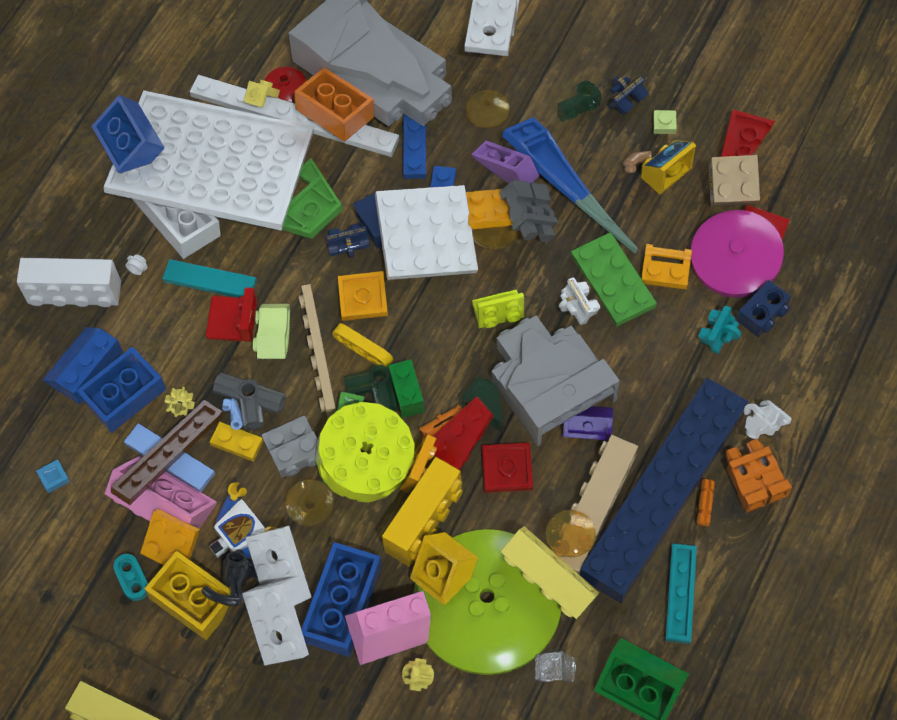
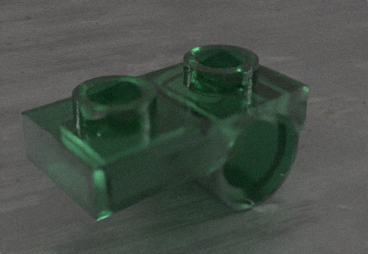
M590 81L580 82L577 85L576 96L558 103L557 115L561 122L567 119H574L579 114L593 111L600 106V90Z

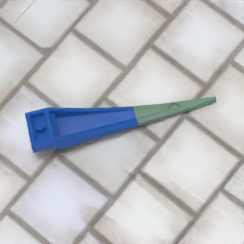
M533 117L504 130L502 137L517 149V152L530 156L538 173L636 254L638 248L592 196L561 152L550 132Z

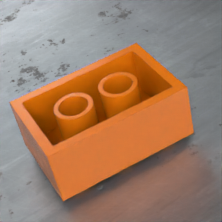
M325 67L295 90L296 110L344 142L374 118V99Z

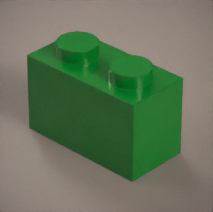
M412 360L388 365L401 417L405 418L424 413V402Z

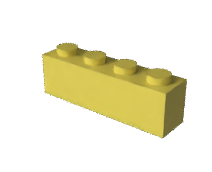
M525 526L519 529L501 550V553L505 555L503 557L509 565L517 566L522 570V575L527 581L542 588L541 592L546 598L551 601L554 599L561 605L560 609L568 617L573 616L577 619L600 593Z
M82 681L78 684L65 707L71 714L69 717L71 720H160Z

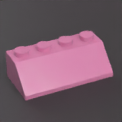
M138 456L112 470L105 495L148 521L151 520L153 511L160 509L200 529L217 504V501L165 472L131 505H128L111 493V486L142 457Z

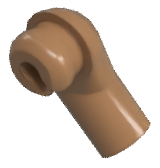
M651 151L630 154L623 161L624 171L626 173L635 172V164L644 163L648 158H652Z

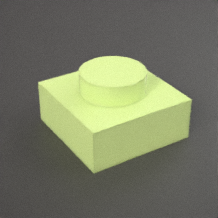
M654 110V134H676V111Z

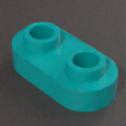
M122 554L117 557L113 568L125 595L132 601L143 600L147 596L144 589L148 582L137 559L131 554ZM130 565V571L125 572L124 568ZM140 586L141 590L139 592H133L135 587Z

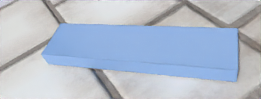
M138 423L124 443L144 456L163 438ZM187 453L182 455L167 470L200 492L204 490L215 475L214 470Z

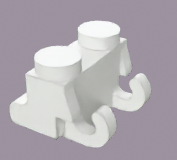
M769 400L762 401L759 407L751 403L744 408L745 415L751 414V410L754 412L753 417L747 416L745 433L754 439H758L761 434L774 435L781 425L790 424L792 420L790 416Z

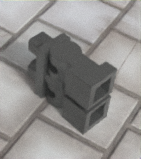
M512 180L500 191L502 199L507 200L510 207V219L514 222L512 228L514 231H521L523 239L531 240L539 235L541 242H548L555 236L552 227L558 222L556 217H554L553 210L549 206L551 198L546 184L533 182L529 184L526 181Z

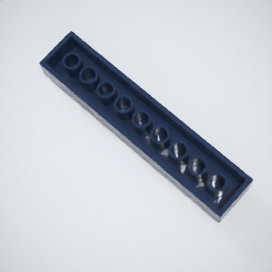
M706 378L581 567V577L602 593L620 604L623 603L744 415V408L748 405V400Z

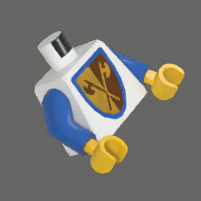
M239 482L229 485L228 493L230 495L227 496L215 521L214 529L219 539L212 543L209 548L217 558L228 550L230 552H241L246 555V558H252L246 537L277 529V527L265 528L242 499L239 501L238 497L244 496L247 492L246 488H241L237 492Z

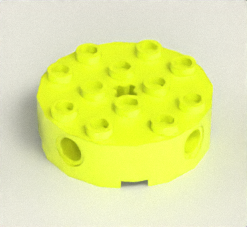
M359 402L344 406L329 417L317 441L315 461L321 478L333 492L358 502L369 503L388 497L401 486L413 464L415 444L409 427L396 412L381 404Z

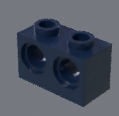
M768 280L739 310L737 322L757 337L763 332L768 333L775 325L774 321L778 316L782 318L790 309L788 304L791 296ZM772 300L775 301L777 304H771L768 301ZM753 316H760L762 320H757Z

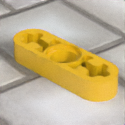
M339 323L332 332L333 337L338 342L381 369H387L388 365L393 361V357L386 350L342 323Z

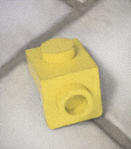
M260 80V84L249 81L244 102L263 108L267 95L278 98L280 90L272 88L273 83Z

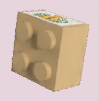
M757 155L712 157L710 159L708 167L711 207L755 205L760 201Z

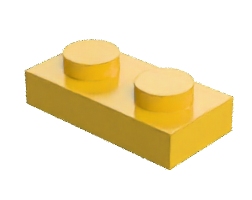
M219 422L210 440V445L254 462L264 441L262 437L241 429L235 430L230 425Z

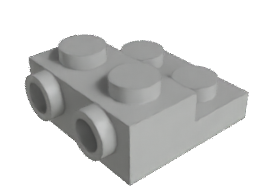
M305 415L262 434L263 441L281 478L293 476L304 467L317 465L315 458L318 439Z

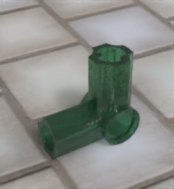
M376 365L370 371L343 376L347 393L362 395L373 392L375 404H381L394 412L398 410L390 372L386 366ZM378 377L386 378L384 381L381 382L375 381V379Z

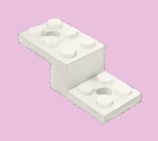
M473 0L465 51L508 56L511 36H514L520 0ZM484 33H492L494 35L486 36Z
M285 526L246 537V541L260 585L242 593L264 665L304 658L309 653L294 606L311 598V594L290 527ZM272 550L275 551L277 554V561L274 560L272 557ZM276 631L281 633L282 641L277 638Z

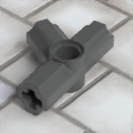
M220 373L214 381L213 392L215 394L230 399L234 398L240 402L244 429L255 430L264 426L262 409L279 415L285 406L286 394L260 386L252 379L242 380ZM254 391L253 395L245 396L247 392Z

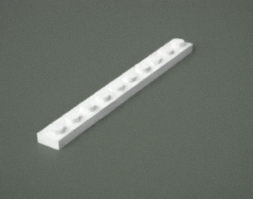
M201 75L197 76L190 90L191 97L238 111L313 126V134L392 157L399 142V135L364 125L344 142L297 111L294 103L268 95L263 108L245 103L244 97L247 89Z

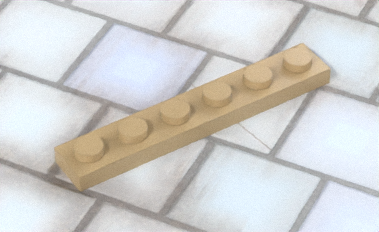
M308 284L301 286L303 294L299 295L301 309L306 308L307 315H303L305 329L310 328L311 335H307L309 349L314 348L315 355L311 356L313 370L318 369L319 376L315 377L317 391L322 390L323 397L319 398L321 411H326L329 419L330 416L336 413L312 289L311 285Z

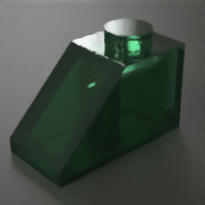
M478 376L462 396V407H466L476 396L479 397L494 415L489 425L501 432L504 428V419L498 388L489 379L484 380Z

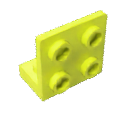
M517 290L472 300L479 328H492L499 323H512L520 320V318H524L523 293L518 294Z

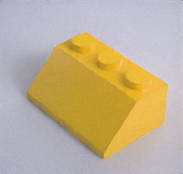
M178 551L171 556L144 589L150 600L205 640L219 626L229 606L209 600L201 592L203 587L208 586L219 594L230 596L229 588Z

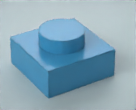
M58 459L36 471L48 493L70 482Z

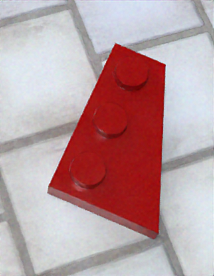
M733 109L720 157L753 155L773 127L775 121Z
M476 396L433 436L436 438L433 446L437 447L434 457L439 458L459 471L470 458L472 449L476 442L480 441L494 416L479 397Z

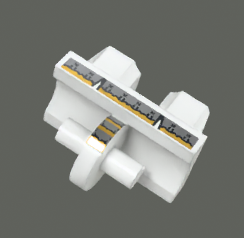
M575 278L568 279L567 286L561 291L560 297L563 301L559 304V308L562 312L569 311L571 315H575L580 325L586 324L591 316L597 314L600 305L595 299L587 300L586 296L590 291L586 282L577 283Z

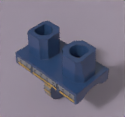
M616 76L612 79L613 87L610 91L612 94L619 92V94L607 106L611 110L616 107L620 113L626 114L634 107L627 98L629 95H632L639 103L649 94L643 86L646 80L643 76H640L627 86L630 82L627 76L623 79Z
M360 223L351 224L349 230L342 232L338 228L330 229L328 235H326L330 257L348 252L349 257L352 258L354 257L353 251L370 247L366 226L362 227Z

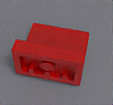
M245 288L244 296H240V298L219 296L211 298L206 331L207 339L252 342L258 303L254 288Z

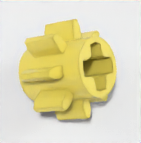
M185 387L177 390L172 388L171 396L166 395L165 402L168 403L166 411H171L175 414V417L183 414L187 416L188 409H194L195 402L191 401L193 393H188Z
M415 658V661H409L402 671L403 681L405 684L410 685V690L421 691V688L427 689L434 678L432 666L426 665L425 659Z

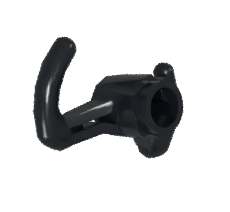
M241 552L228 553L226 559L223 560L222 582L229 588L230 596L219 594L208 586L202 588V594L218 604L226 606L240 605L243 602L242 587L250 578H258L253 561L246 559V555Z

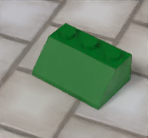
M620 638L609 656L594 691L647 720H667L689 674Z

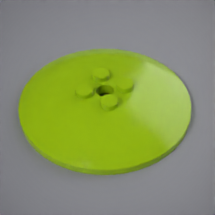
M483 529L465 532L453 537L458 543L476 555L478 560L471 579L447 604L442 605L415 583L413 594L421 591L424 592L431 614L429 639L426 644L440 659L459 670L480 675H494L513 671L535 659L547 647L556 632L561 616V605L554 599L551 601L542 594L540 586L527 581L522 575V570L517 566L509 565L503 558L505 555L501 553V550L515 534L500 530ZM484 592H491L494 595V600L490 603H484L481 601L480 596Z

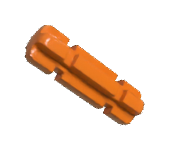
M703 479L701 483L698 505L699 513L696 521L699 526L706 527L710 524L715 485L713 480Z

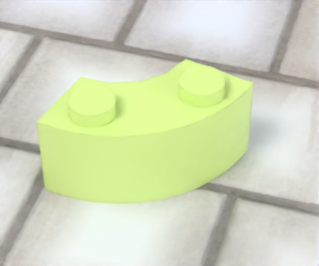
M262 304L259 310H256V324H259L257 338H253V351L257 352V359H285L289 344L290 304Z

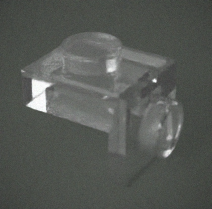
M563 651L536 655L535 680L545 682L563 679L567 682H574V674L576 672L574 657Z

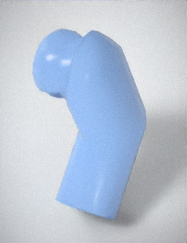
M225 398L222 409L230 411L231 427L238 430L242 427V413L239 404L234 398Z

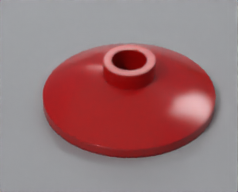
M284 66L272 70L264 81L273 83L272 88L280 90L278 99L292 103L295 102V90L306 82V78L298 69Z

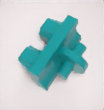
M724 306L722 311L712 309L708 316V321L710 325H714L713 329L704 327L699 333L700 341L710 345L711 351L719 354L724 342L729 344L731 339L738 340L741 336V332L737 328L739 323L730 313L731 307Z

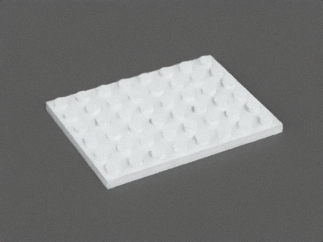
M143 91L139 105L165 148L151 164L124 173H118L114 165H112L104 185V193L282 231L314 133V127Z

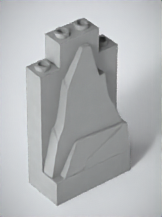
M326 0L289 32L294 63L313 76L325 67L374 99V117L387 126H390L394 121H398L403 113L424 126L429 121H432L437 113L444 107H447L452 101V87L443 81L446 75V60L385 21L367 0Z

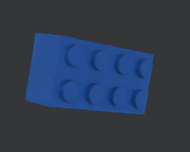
M333 543L301 629L306 644L347 657L351 656L354 644L345 616L368 608L383 566L381 556L339 543Z

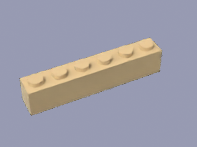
M611 435L608 442H603L599 454L602 456L599 462L594 461L589 475L592 477L589 483L584 482L579 495L582 498L579 504L575 502L569 514L572 519L569 525L565 523L559 535L562 538L559 546L554 545L552 551L579 575L580 569L589 557L637 456V445L614 435Z

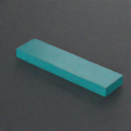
M169 259L162 278L165 283L237 298L244 296L245 288L255 289L257 283L256 277Z
M672 544L666 642L691 644L697 546Z

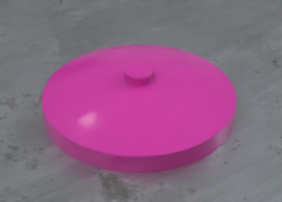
M744 210L725 211L709 218L697 230L691 245V263L697 278L711 291L726 297L740 298L756 294L768 280L773 282L776 279L783 263L784 248L777 229L764 217Z

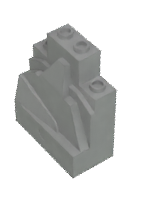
M536 315L531 319L526 318L522 320L518 326L511 330H504L497 337V349L506 360V363L501 362L492 370V381L537 447L541 445L543 434L608 396L612 402L617 401L620 380L604 359L598 361L580 334H577L572 326L557 330L551 337Z

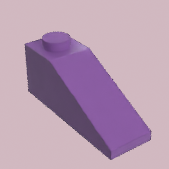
M485 141L471 154L475 160L508 184L512 180L526 181L530 184L539 177L530 156L498 144Z

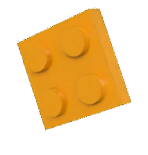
M502 189L466 192L469 210L468 222L471 229L512 226L514 222L510 219L508 201L503 200L500 194Z
M383 271L338 276L342 321L388 316Z
M427 434L414 453L413 464L401 484L400 490L409 493L413 487H416L426 472L427 468L425 467L429 460H432L437 447L433 446L436 440L435 437Z
M156 509L153 511L140 554L162 565H165L176 551L190 560L200 529L160 509Z

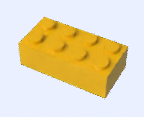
M435 457L382 535L385 553L408 567L411 566L413 561L416 562L424 536L436 534L437 529L435 528L440 521L444 522L450 513L449 507L453 502L456 503L463 493V490H461V471Z

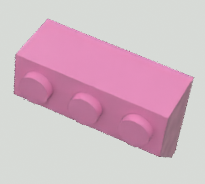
M423 591L345 616L360 665L425 644L429 639L431 614Z

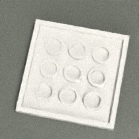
M464 185L376 191L375 200L387 280L477 273L478 265L472 229L469 227L468 222L469 210Z

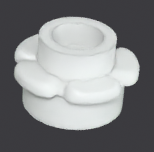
M136 254L134 257L131 255L127 257L128 261L125 266L133 274L141 275L143 271L147 270L146 260L142 256Z

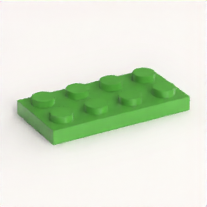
M611 232L571 251V257L616 327L656 308V301Z

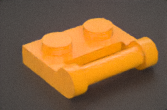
M646 244L641 280L644 284L687 290L692 250H673ZM651 257L683 260V264L653 261Z

